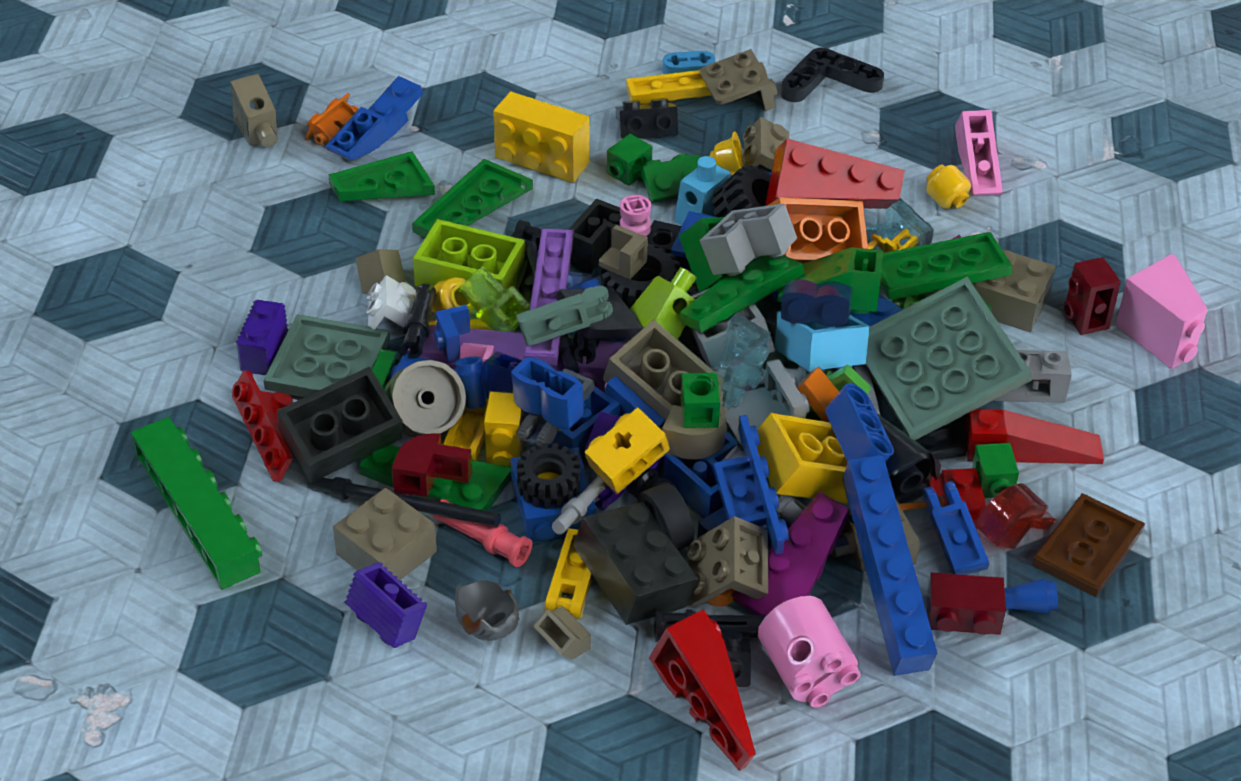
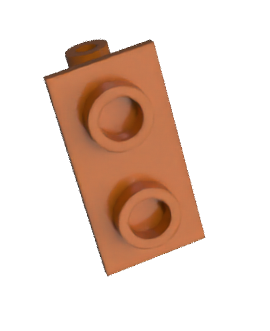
M349 93L339 100L337 98L333 99L321 115L316 113L307 123L309 129L305 137L306 141L314 136L317 144L327 145L341 130L337 125L342 128L359 109L347 103L350 96Z

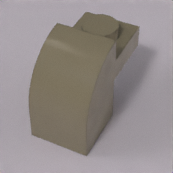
M719 390V428H683L682 407L672 406L662 428L670 448L666 454L684 459H702L717 453L723 447L727 422V407L723 406L724 391Z

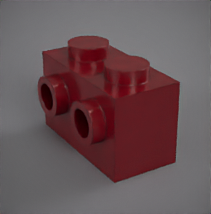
M1104 257L1074 263L1072 276L1069 278V290L1067 299L1063 304L1066 318L1072 321L1080 335L1110 329L1121 281Z

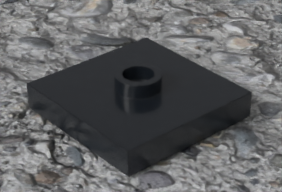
M606 288L609 293L607 302H610L613 308L612 315L590 324L589 327L580 329V332L586 339L633 338L644 327L613 288ZM559 289L556 299L559 301L582 294L585 289Z

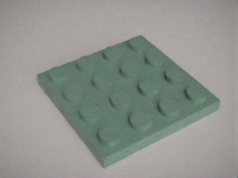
M968 277L869 327L865 366L903 429L914 441L1033 380L1031 371Z

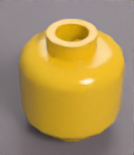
M941 164L931 171L926 178V191L928 195L942 209H948L953 206L958 209L970 198L968 192L971 183L955 165L944 166V164Z
M453 277L440 281L434 286L437 295L432 311L435 315L436 311L467 305L469 314L474 310L476 293L474 287L467 280Z

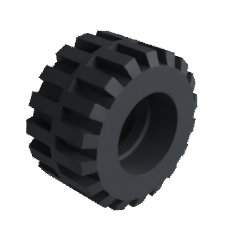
M746 165L737 170L713 194L712 205L715 208L713 210L715 216L726 217L734 210L765 206L771 175L766 170L759 169L753 165L750 167Z
M648 244L647 262L631 279L601 268V285L606 288H613L630 309L655 277L660 276L671 282L680 269L679 261L675 260V256L672 253H666V249L661 247L655 248L654 245Z

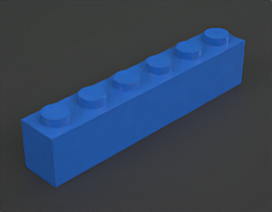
M884 456L848 460L842 481L893 675L928 671L936 658L937 649Z

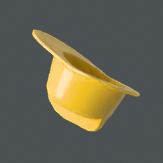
M736 131L732 133V138L717 143L714 146V150L710 153V157L716 160V165L728 170L731 175L744 166L742 147Z

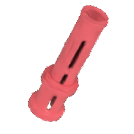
M446 499L440 500L441 502L450 503ZM433 514L435 520L447 524L464 535L483 544L486 552L492 555L499 554L509 559V563L516 568L522 566L531 553L532 540L525 536L520 538L510 533L508 527L503 524H499L498 527H492Z

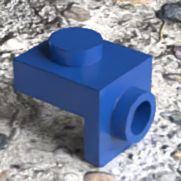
M467 305L435 312L437 328L433 332L435 344L438 350L443 349L448 362L460 359L459 335L470 332V315Z

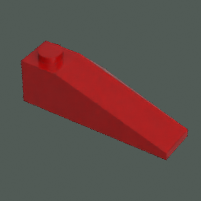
M975 409L961 417L968 462H973L976 445L1010 443L1015 461L1020 463H1104L1100 435L1003 409Z
M703 609L667 627L649 656V660L675 698L683 695L690 703L689 714L696 722L704 720L710 726L711 739L740 771L746 768L756 755L720 627L716 621L709 618Z

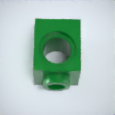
M632 134L627 135L607 150L606 173L630 186L638 180V174L644 164L652 161L653 146Z
M682 373L681 405L683 428H719L720 395L717 373Z
M1011 444L976 445L972 468L977 470L984 498L1014 497L1019 471Z

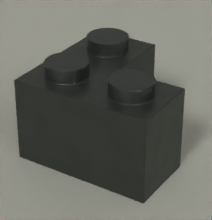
M595 199L568 229L573 230L570 264L590 272L597 267L599 259L611 248L612 228L615 225L620 226V219L622 217L620 215V207Z

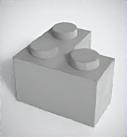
M785 204L731 211L700 239V243L713 275L727 273L728 276H735L745 271V266L759 256L769 255L770 258H776L784 255L788 251L787 248L797 239Z

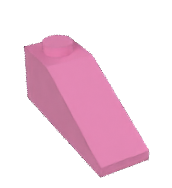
M991 110L962 111L955 124L958 153L965 175L971 183L972 196L1002 195L1003 190Z

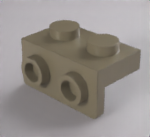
M759 117L754 125H749L743 134L744 166L750 167L751 165L758 166L761 164L772 170L776 148L787 138L789 139V131L779 124H774Z

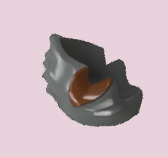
M486 580L472 582L467 585H458L455 588L457 620L468 635L472 634L478 639L492 641L504 638L515 631L520 619L518 613L519 605L514 595L511 594V590L502 591L498 583Z

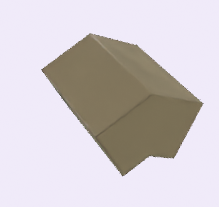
M563 606L555 611L547 609L533 626L561 656L571 660L591 649V634Z

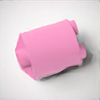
M800 596L787 600L775 607L760 624L758 638L794 700L809 702L811 707L818 708L825 705L830 700L831 695L840 691L844 686L855 683L860 678L861 673L857 668L858 660L821 599L814 596Z

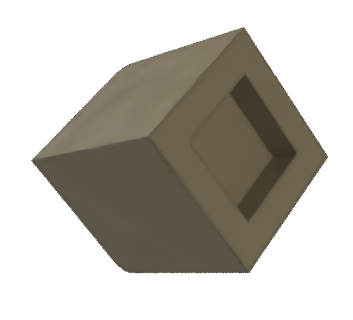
M615 225L612 228L611 248L599 259V266L631 279L647 262L648 237Z
M378 249L355 258L364 294H368L376 282L380 284L386 275L399 283H406L399 250Z

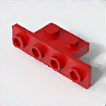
M243 370L238 381L233 385L232 398L273 482H281L293 460V456L278 429L277 410L293 403V400L289 394L282 392L260 391L251 371Z

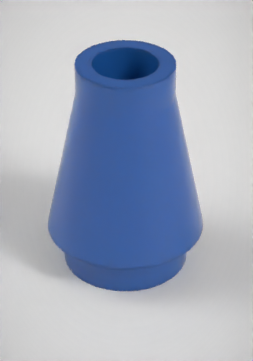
M473 356L457 360L454 371L457 372L464 384L466 408L477 409L486 405L487 366L483 364L481 357Z
M1046 578L1015 587L1005 588L1006 610L1016 609L1049 614V610H1058L1056 581H1047Z

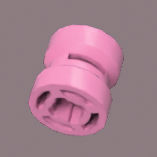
M630 195L622 199L620 203V215L622 216L620 226L646 237L651 231V220L649 218L652 208L651 201L641 195Z

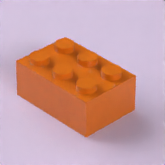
M780 197L767 205L785 204L797 239L787 248L788 251L784 255L802 264L850 247L868 249L863 201Z

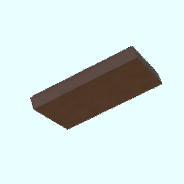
M1081 493L1036 553L1032 566L1097 597L1142 534L1145 523Z

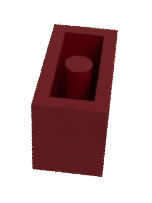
M931 572L927 590V616L931 630L1001 635L1006 613L1004 578Z

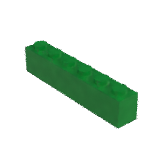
M168 416L131 431L135 454L220 589L223 590L261 573L258 558L262 557V550L255 537H248L246 525L240 514L234 515L232 513V506L227 494L224 491L219 493L211 470L205 471L203 469L201 456L196 448L190 449L188 446L189 441L183 428H176Z

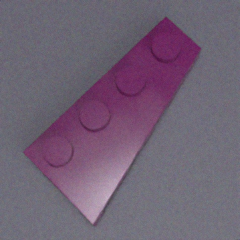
M819 492L788 528L789 539L784 541L783 553L775 555L773 547L768 551V595L756 599L735 590L732 594L733 601L754 615L765 614L767 616L775 607L787 600L800 596H809L815 582H818L821 577L828 555L832 554L849 518V509L824 493Z

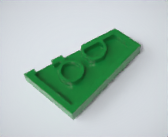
M413 151L328 174L329 184L339 201L435 195V185Z

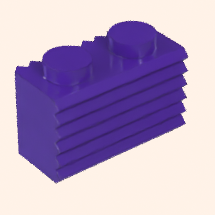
M255 300L251 306L252 309L249 310L250 314H247L246 322L243 323L244 327H242L240 336H238L236 341L237 354L242 372L246 370L251 371L252 374L266 375L289 330L286 323L287 315L285 314L286 310L283 303Z
M377 562L357 570L353 574L355 577L351 580L352 583L349 585L351 588L348 590L349 594L346 596L347 599L344 603L356 613V617L360 621L367 623L374 629L384 643L397 648L416 638L427 603L422 602V598H418L417 594L412 593V589H408L407 585L402 584V580H397V576L392 575L391 571H387L388 568L383 567V563Z

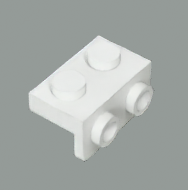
M387 275L380 284L376 282L367 295L369 300L366 312L368 314V327L375 330L385 316L404 328L405 323L407 324V321L410 319L416 296L415 289L405 282L399 283Z

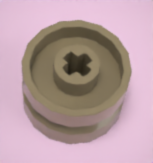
M434 360L417 361L393 375L385 388V393L403 420L402 434L411 437L431 433L440 434L453 427L462 416L466 403L464 384L457 372L445 363ZM423 393L426 395L424 400L428 401V404L422 402L421 396Z

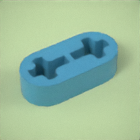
M708 51L669 53L663 57L662 73L671 74L697 71L715 62V56Z

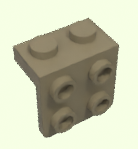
M751 49L718 62H713L700 69L701 77L716 104L723 105L755 93L765 111L776 108L774 95H777L775 83L772 78H768L764 64L762 62L759 63Z

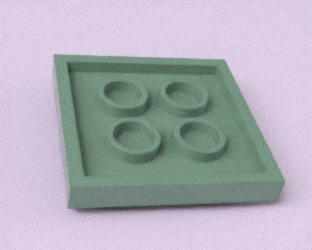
M297 314L263 380L265 390L306 397L369 366L372 370L380 350H386L390 341L389 330L379 328L373 330L368 326Z

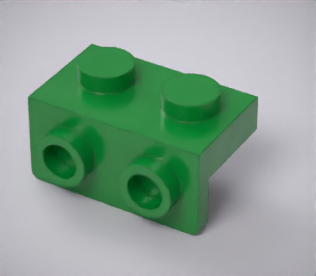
M687 153L673 157L670 161L652 160L644 164L638 174L639 182L644 181L651 204L678 198L680 183L684 177L697 168L698 159L700 158L699 154L689 156Z

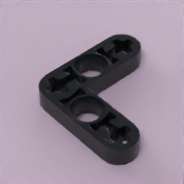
M816 48L783 79L781 96L789 102L803 101L825 77L864 92L875 93L883 88L884 72L878 67L833 50Z

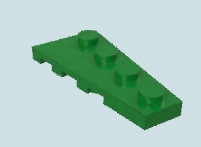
M483 159L412 223L413 233L426 238L437 219L469 226L532 190L533 180Z
M769 255L759 256L745 266V271L735 276L726 275L680 311L682 323L702 333L782 288L787 282L805 275L803 264L785 255L776 258H770Z
M388 445L368 455L359 465L360 475L393 488L392 466L401 447ZM472 460V475L469 483L435 478L427 499L436 501L446 499L452 504L488 511L511 481V467Z

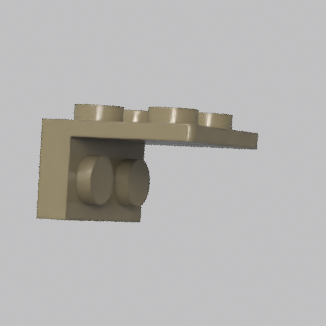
M734 516L689 544L687 552L688 565L698 578L688 602L689 606L696 608L730 588L756 599L768 595V530Z

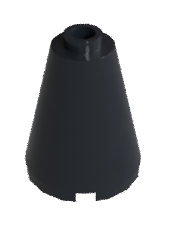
M877 414L894 449L892 456L885 463L895 499L898 504L912 503L924 495L923 489L928 487L926 484L932 476L937 480L940 475L941 464L934 454Z

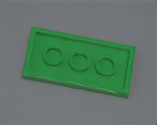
M986 232L883 253L880 285L888 299L892 300L941 290L966 277L969 278L971 283L1010 276L1012 275L1013 266L992 233Z

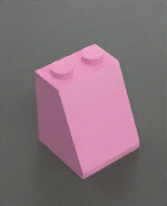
M1170 254L1127 278L1116 327L1173 369L1183 362L1191 361L1197 354L1199 337L1205 327L1204 320L1207 307L1178 258Z

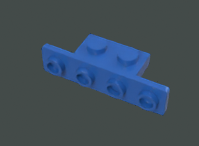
M747 415L739 416L738 433L745 456L713 463L714 475L727 519L729 520L735 516L757 526L766 524L775 555L782 554L784 541L789 539L787 525L784 519H778L776 508H779L778 496L775 488H769L766 477H769V468L765 456L759 457L756 446H760L757 428L755 425L750 426Z

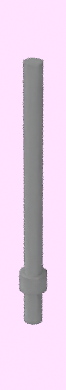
M597 476L577 498H572L565 504L561 511L562 514L552 524L553 531L557 534H563L571 524L578 523L586 515L587 507L608 485Z

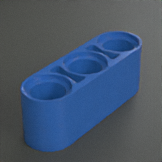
M847 383L825 409L827 418L848 462L850 459L883 455L886 462L892 456L894 449L869 396L862 388L853 383Z

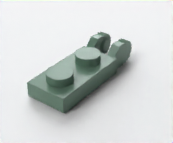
M603 285L585 289L582 294L517 314L516 316L526 346L529 347L589 327L592 323L610 317L613 308L612 304L607 302L609 293L606 287H603Z

